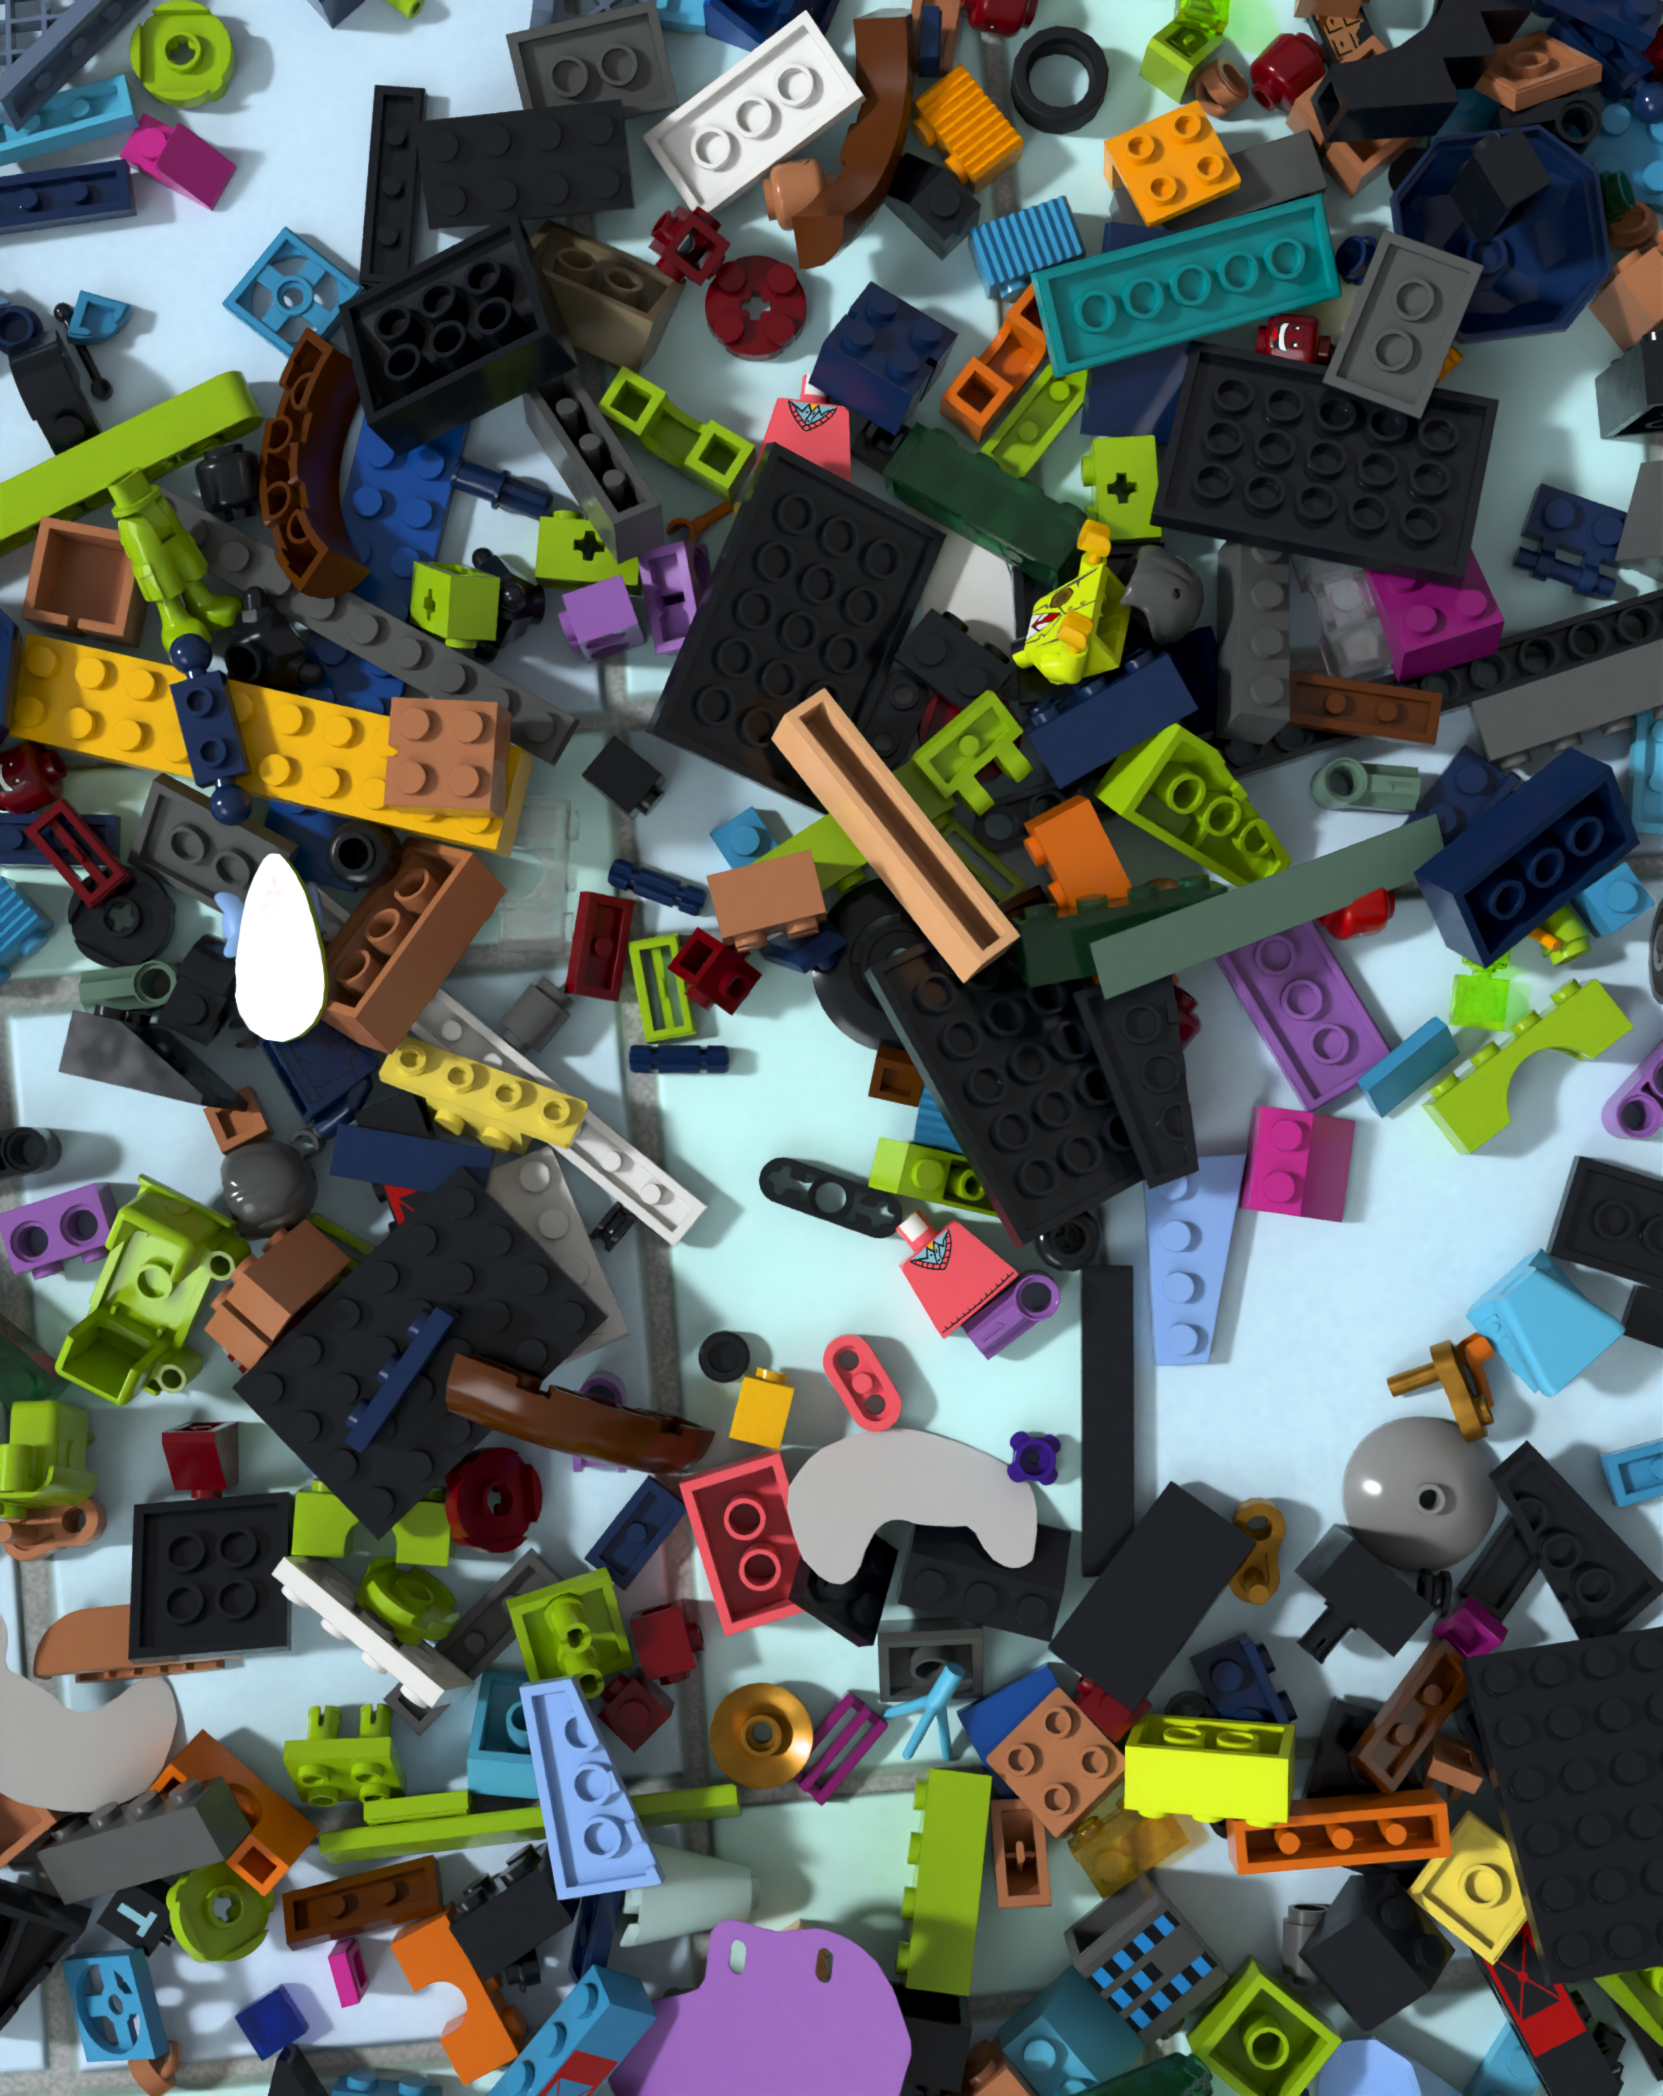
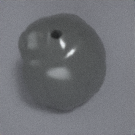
M1154 545L1139 547L1127 559L1116 576L1126 587V591L1119 601L1120 605L1132 606L1129 621L1150 633L1157 646L1163 647L1184 638L1193 628L1201 614L1204 594L1203 585L1198 573L1185 559L1168 549Z
M277 1141L254 1142L233 1150L225 1156L222 1162L220 1173L224 1187V1196L232 1219L237 1221L236 1230L239 1232L240 1237L246 1241L271 1238L282 1227L288 1232L291 1231L308 1216L315 1204L318 1193V1181L315 1171L301 1153L291 1145Z

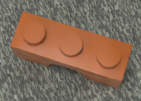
M1032 283L1005 315L1004 323L991 344L978 359L974 356L971 358L941 397L939 413L978 444H980L1049 356Z
M202 1729L167 1766L148 1791L157 1790L161 1794L171 1791L177 1785L191 1778H198L199 1782L223 1776L252 1829L225 1863L265 1897L291 1868L320 1830Z
M451 1901L444 1905V1912L422 1917L398 1930L390 1947L414 1992L434 1982H448L455 1985L463 1993L467 2003V2010L446 2023L439 2040L463 2086L517 2058L521 2054L525 2042L524 2035L527 2034V2027L519 2009L514 2004L508 2006L499 1989L503 1986L500 1973L484 1982L449 1930V1926L457 1912L455 1903Z

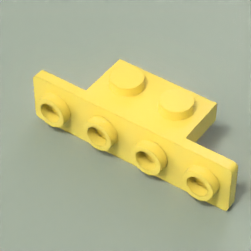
M408 1036L397 1046L392 1055L388 1054L379 1071V1077L382 1082L426 1098L430 1122H433L438 1129L454 1136L463 1133L481 1140L489 1149L499 1153L512 1151L524 1156L532 1141V1137L563 1149H569L588 1112V1104L584 1100Z

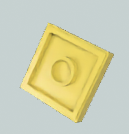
M1466 1810L1450 1832L1452 1857L1430 1859L1406 1892L1419 1907L1488 1963L1494 1965L1526 1922L1527 1915L1507 1840L1470 1810Z

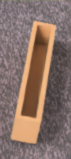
M823 688L784 714L771 738L960 980L963 983L967 982L1002 956L1021 935L829 692Z

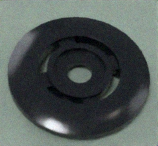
M878 878L852 889L828 912L827 918L842 935L847 944L834 952L837 957V962L834 966L827 970H821L817 965L812 969V980L823 1010L831 1022L843 1034L856 1043L872 1050L878 1051L879 1045L906 1051L864 973L870 967L886 960V957L896 949L906 950L928 938L883 880ZM888 915H901V923H894L880 928L870 936L866 943L857 941L860 933L871 923Z

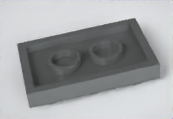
M655 0L506 34L523 110L621 99L624 106L625 120L679 108Z
M1384 229L1322 383L1421 420L1484 265Z
M161 773L152 782L127 863L222 914L223 911L218 907L214 899L215 895L220 892H229L238 896L245 904L253 878L265 857L273 853L281 854L287 857L293 865L300 845L249 818L236 826H226L219 823L210 812V797L165 773Z

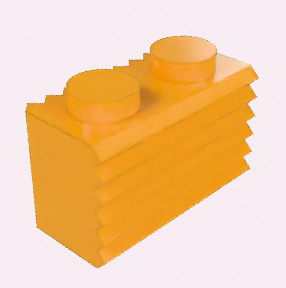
M959 64L912 102L911 118L913 121L910 125L915 136L926 148L934 145L945 158L942 162L943 168L962 186L966 184L974 195L978 194L982 188H985L990 182L994 181L1005 170L1021 159L1024 147L1022 137L1017 134L1015 128L1011 127L1009 121L998 111L996 105L991 102L990 97L985 95L984 90L978 86L977 81L973 80L971 74L966 71L963 65Z

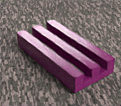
M849 1689L813 1731V1745L810 1755L850 1707L857 1711L856 1715L807 1774L800 1771L793 1778L798 1783V1787L805 1793L811 1794L814 1800L821 1806H823L888 1727V1722ZM868 1720L872 1724L871 1727L820 1787L815 1781L864 1722Z

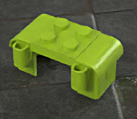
M143 1173L138 1177V1182L141 1183L137 1196L118 1211L105 1242V1247L110 1250V1253L90 1298L89 1304H91L89 1312L86 1318L68 1332L55 1363V1370L58 1375L119 1406L127 1405L142 1390L154 1396H158L163 1390L168 1393L181 1392L201 1373L203 1369L201 1356L195 1350L187 1347L186 1344L191 1337L215 1279L219 1281L230 1279L231 1274L238 1265L252 1254L248 1242L234 1234L237 1221Z
M55 1400L15 1401L13 1403L9 1444H0V1519H26L27 1510L47 1509V1507L76 1506L84 1503L91 1497L95 1491L98 1477L95 1473L85 1471L88 1434V1413L85 1409Z

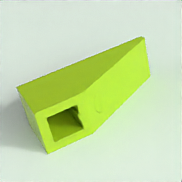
M879 1137L868 1187L998 1217L965 1156Z

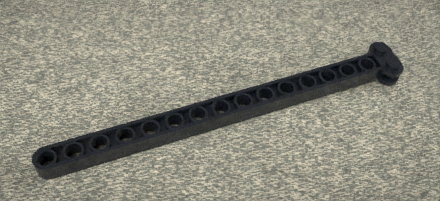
M1663 589L1501 639L1497 653L1399 684L1393 673L1368 682L1427 691L1428 678L1440 677L1446 681L1450 692L1448 699L1442 700L1440 716L1470 707L1473 701L1663 639ZM1625 616H1634L1640 620L1644 631L1642 638H1633L1626 633L1623 626ZM1576 631H1584L1592 636L1595 643L1593 654L1582 653L1577 649L1574 643ZM1527 646L1538 647L1544 652L1546 656V666L1544 669H1535L1527 663L1525 659ZM1477 662H1489L1496 668L1498 679L1495 685L1484 684L1479 680L1476 675ZM1301 728L1304 733L1303 744L1298 747H1291L1282 741L1278 732L1265 745L1252 743L1256 753L1254 760L1251 762H1241L1235 759L1231 753L1230 744L1232 740L1216 738V729L1196 735L1218 750L1226 762L1224 765L1235 781L1370 739ZM1113 762L1099 766L1060 790L1054 781H1050L993 799L995 802L993 806L980 817L976 815L973 824V834L984 848L992 851L994 854H1004L1024 848L1023 840L1030 836L1023 823L1036 817L1034 814L1036 802L1041 799H1051L1061 804L1076 795L1083 796V789L1089 784H1099ZM1109 806L1101 809L1094 808L1101 823L1122 817ZM993 814L1005 815L1013 824V833L1010 837L1002 840L990 837L985 830L984 823L986 819Z

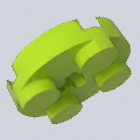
M169 1L152 10L154 15L148 18L143 26L139 22L133 31L130 42V59L133 70L151 97L156 101L178 108L196 107L208 101L214 102L221 99L227 92V83L233 75L236 59L234 44L225 26L217 17L211 14L209 9L193 1ZM186 43L195 55L187 64L179 65L176 60L170 59L171 53L179 52L180 44Z
M378 1557L374 1559L360 1579V1587L354 1594L356 1603L366 1611L376 1613L393 1626L392 1633L394 1636L407 1645L418 1646L422 1639L430 1641L445 1639L460 1618V1611L456 1613L452 1611L457 1602L453 1593L439 1579L416 1565L408 1573L402 1569L395 1568L397 1565L395 1563L396 1558Z
M231 1854L225 1861L182 1872L177 1883L167 1893L166 1904L170 1911V1923L174 1935L182 1948L190 1954L193 1960L199 1963H225L242 1959L254 1952L262 1944L269 1930L264 1929L268 1923V1913L274 1912L273 1889L265 1897L261 1895L225 1863ZM216 1896L219 1899L229 1898L232 1906L226 1910L228 1920L225 1923L221 1917L216 1918L213 1906Z

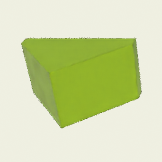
M1185 10L1151 38L1145 51L1139 75L1180 104L1192 88L1198 74L1212 61L1226 39Z

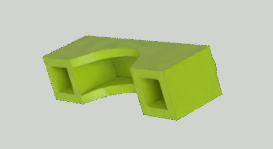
M1575 978L1567 981L1549 996L1554 1002L1539 1015L1533 1009L1521 1016L1509 1026L1513 1035L1500 1045H1497L1494 1040L1487 1043L1469 1057L1473 1066L1458 1077L1454 1072H1450L1428 1089L1432 1097L1421 1106L1458 1154L1473 1153L1512 1122L1507 1104L1508 1087L1513 1073L1527 1057L1543 1049H1552L1566 1053L1579 1061L1594 1059L1634 1028L1596 978L1581 981L1580 983Z

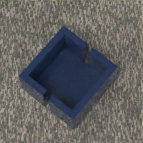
M870 281L850 307L848 314L842 317L823 342L808 383L896 436L915 411L918 403L923 400L941 375L958 334Z

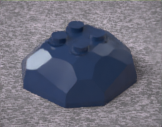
M1540 124L1522 126L1520 128L1553 183L1525 220L1482 245L1478 242L1449 191L1460 175L1458 168L1472 157L1470 149L1477 142L1496 131H1499L1503 137L1518 127L1436 137L1389 199L1394 233L1484 265L1454 338V341L1464 345L1565 332L1613 271L1598 168Z

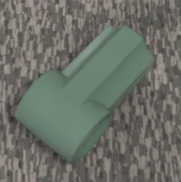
M1343 757L1335 759L1315 773L1311 780L1310 791L1315 803L1321 808L1330 811L1353 808L1413 813L1416 811L1417 801L1420 797L1421 778L1419 777L1418 767L1359 763L1355 759ZM1331 773H1339L1345 777L1349 788L1346 796L1337 795L1331 789L1329 784Z
M151 960L141 965L81 972V980L78 984L80 1002L85 1012L90 1014L94 1013L95 1004L125 1011L164 1008L181 976L176 973L180 966ZM166 972L171 981L170 990L164 997L158 998L153 989L154 980L160 973Z

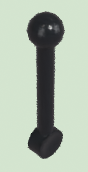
M58 303L53 311L54 317L64 324L68 332L74 313L73 308L68 303ZM74 345L92 380V394L99 400H108L113 394L112 385L101 377L86 345Z

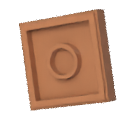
M1539 30L1513 39L1510 43L1495 45L1494 48L1497 55L1473 89L1516 112L1601 82L1602 63Z

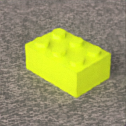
M1144 1713L1133 1725L1125 1745L1124 1809L1138 1810L1140 1815L1148 1818H1164L1169 1816L1170 1813L1192 1815L1194 1820L1204 1823H1216L1224 1818L1246 1819L1247 1824L1261 1828L1274 1827L1278 1822L1287 1823L1295 1787L1296 1725Z

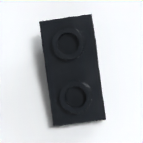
M1578 89L1516 112L1501 105L1485 129L1486 131L1540 124L1582 156L1599 134L1602 127V112L1604 110L1600 91L1581 94V90ZM1562 123L1575 125L1580 130L1582 137L1575 138L1568 135Z

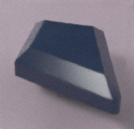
M827 918V922L818 924V933L789 940L787 932H784L767 941L768 945L762 947L759 952L766 961L806 974L817 965L821 970H827L834 966L837 962L834 952L847 944V942Z

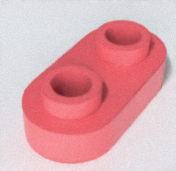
M854 1334L840 1335L830 1341L823 1354V1367L854 1421L863 1429L873 1432L890 1428L900 1416L901 1398L871 1346L866 1340ZM846 1350L854 1351L859 1358L858 1364L852 1369L843 1368L838 1361L840 1354ZM877 1394L884 1398L885 1407L881 1412L872 1413L867 1410L865 1402L869 1396Z

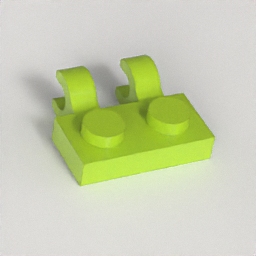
M989 690L980 695L909 757L941 798L947 799L955 792L963 806L970 813L974 811L979 817L995 804L990 795L974 777L987 763L994 758L996 765L1006 778L1010 780L1013 777L1017 783L1034 770L1029 761L1013 743L1024 731L996 694Z

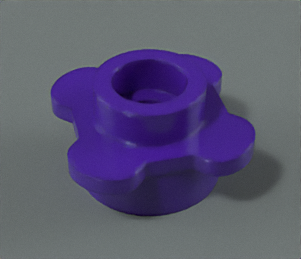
M1024 1431L1013 1434L1010 1438L1013 1458L1012 1463L1007 1467L1009 1478L1017 1483L1025 1479L1039 1481L1045 1486L1054 1483L1058 1477V1472L1055 1469V1454L1061 1448L1059 1440L1052 1434H1046L1042 1438L1030 1437ZM1033 1453L1039 1457L1036 1463L1029 1461V1456Z

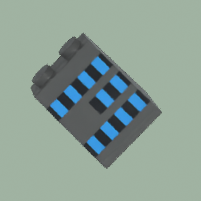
M1143 1867L1139 1868L1063 1933L1072 1964L1148 2046H1151L1159 2038L1167 2040L1176 2034L1185 2022L1184 2017L1197 2005L1207 2006L1216 2000L1225 1988L1223 1983L1229 1979V1975L1221 1960Z

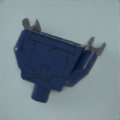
M242 1017L234 1018L229 1023V1029H240L246 1023ZM321 1019L305 1036L288 1042L265 1040L249 1029L248 1038L243 1042H238L235 1046L246 1049L261 1046L305 1125L314 1120V1126H306L293 1133L290 1139L291 1144L298 1141L303 1135H307L313 1140L314 1147L304 1158L310 1159L320 1154L325 1149L326 1139L330 1140L336 1136L338 1123L350 1124L356 1119L354 1114L362 1110L373 1090L371 1075L378 1068V1062L371 1051L372 1048L358 1044Z

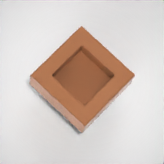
M249 1085L237 1091L249 1102L246 1112L214 1107L203 1109L219 1148L225 1156L239 1147L263 1141L275 1134L256 1091Z

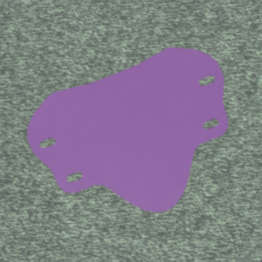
M729 1919L718 1923L710 1934L706 1975L700 1987L688 1993L651 2001L658 2018L607 2080L615 2096H900L912 2055L911 2039L892 1985L878 1962L857 1943L838 1933L821 1928L774 1931L747 1922ZM735 1940L741 1941L746 1947L745 1966L740 1974L735 1973L730 1967L731 1947ZM822 1948L828 1949L833 1955L831 1979L828 1982H822L816 1975L818 1952Z

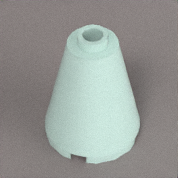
M650 1841L666 1878L659 1885L622 1890L616 1918L617 1936H623L620 1942L621 1947H636L712 1929L723 1920H748L751 1909H758L759 1878L751 1877L750 1868L747 1865Z

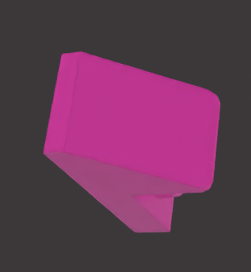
M143 113L139 120L140 127L134 129L119 157L125 159L131 168L213 211L236 170L235 164L186 126L178 123L173 129Z

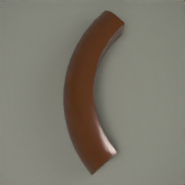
M878 9L853 19L856 50L855 83L867 100L861 104L856 123H852L848 127L845 143L839 157L843 169L834 185L825 186L807 207L792 216L800 269L822 266L839 256L872 222L892 186L906 142L912 109L915 43L911 9Z
M306 327L280 377L279 385L285 390L281 397L276 417L274 419L268 418L265 423L259 464V499L263 524L272 531L278 550L274 553V556L286 577L301 593L319 599H328L342 596L354 589L371 572L362 562L349 540L342 519L339 493L340 466L344 444L361 397L351 356L322 335Z
M456 1353L446 1385L445 1400L448 1411L455 1415L558 1452L606 1465L646 1473L671 1474L687 1470L702 1459L716 1432L672 1413L643 1408L633 1409L578 1390L573 1391L551 1384L548 1391L540 1389L543 1383L542 1379L478 1354Z

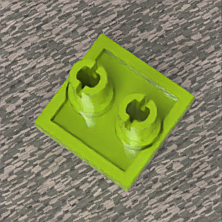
M606 1567L506 1600L529 1682L575 1674L586 1699L589 1700L596 1698L603 1692L605 1686L603 1676L634 1666L611 1577Z
M377 1703L376 1713H373L372 1704L360 1707L359 1738L338 1739L339 1724L342 1716L340 1708L325 1705L324 1715H321L320 1706L311 1707L308 1710L307 1740L285 1741L283 1762L302 1802H307L315 1807H332L337 1805L338 1801L360 1800V1802L364 1803L366 1801L406 1797L407 1778L392 1737H390L393 1709L387 1704Z

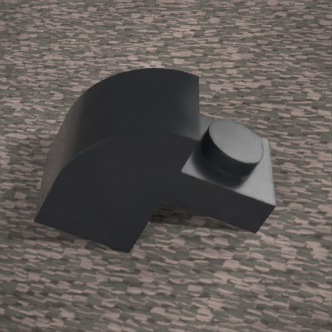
M56 328L8 347L9 365L20 396L33 421L36 420L55 456L103 433L80 388V373Z
M212 933L203 935L184 958L176 972L181 976L157 1020L158 1023L207 1047L230 1002L232 1001L237 1004L235 997L236 958L225 957L224 948L227 941Z

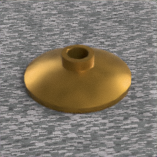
M759 1682L741 1686L723 1699L713 1715L709 1739L716 1763L730 1779L749 1788L769 1789L787 1783L803 1769L812 1750L814 1734L810 1715L796 1695L782 1686ZM759 1723L769 1725L772 1729L771 1738L766 1741L758 1740L753 1734L754 1726Z

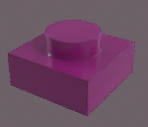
M1470 1595L1450 1608L1447 1617H1438L1431 1629V1632L1436 1637L1446 1638L1464 1658L1488 1654L1504 1642L1509 1631Z

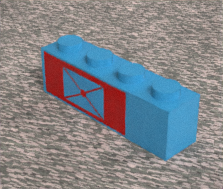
M593 1964L487 2096H594L658 2018L641 1979Z

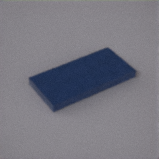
M1108 222L1105 223L1101 254L1181 231ZM1195 339L1087 369L1080 434L1109 438L1155 435V443L1168 444L1192 342Z

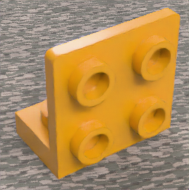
M1198 100L1104 141V177L1112 191L1123 186L1126 187L1147 227L1153 228L1240 188L1241 177Z

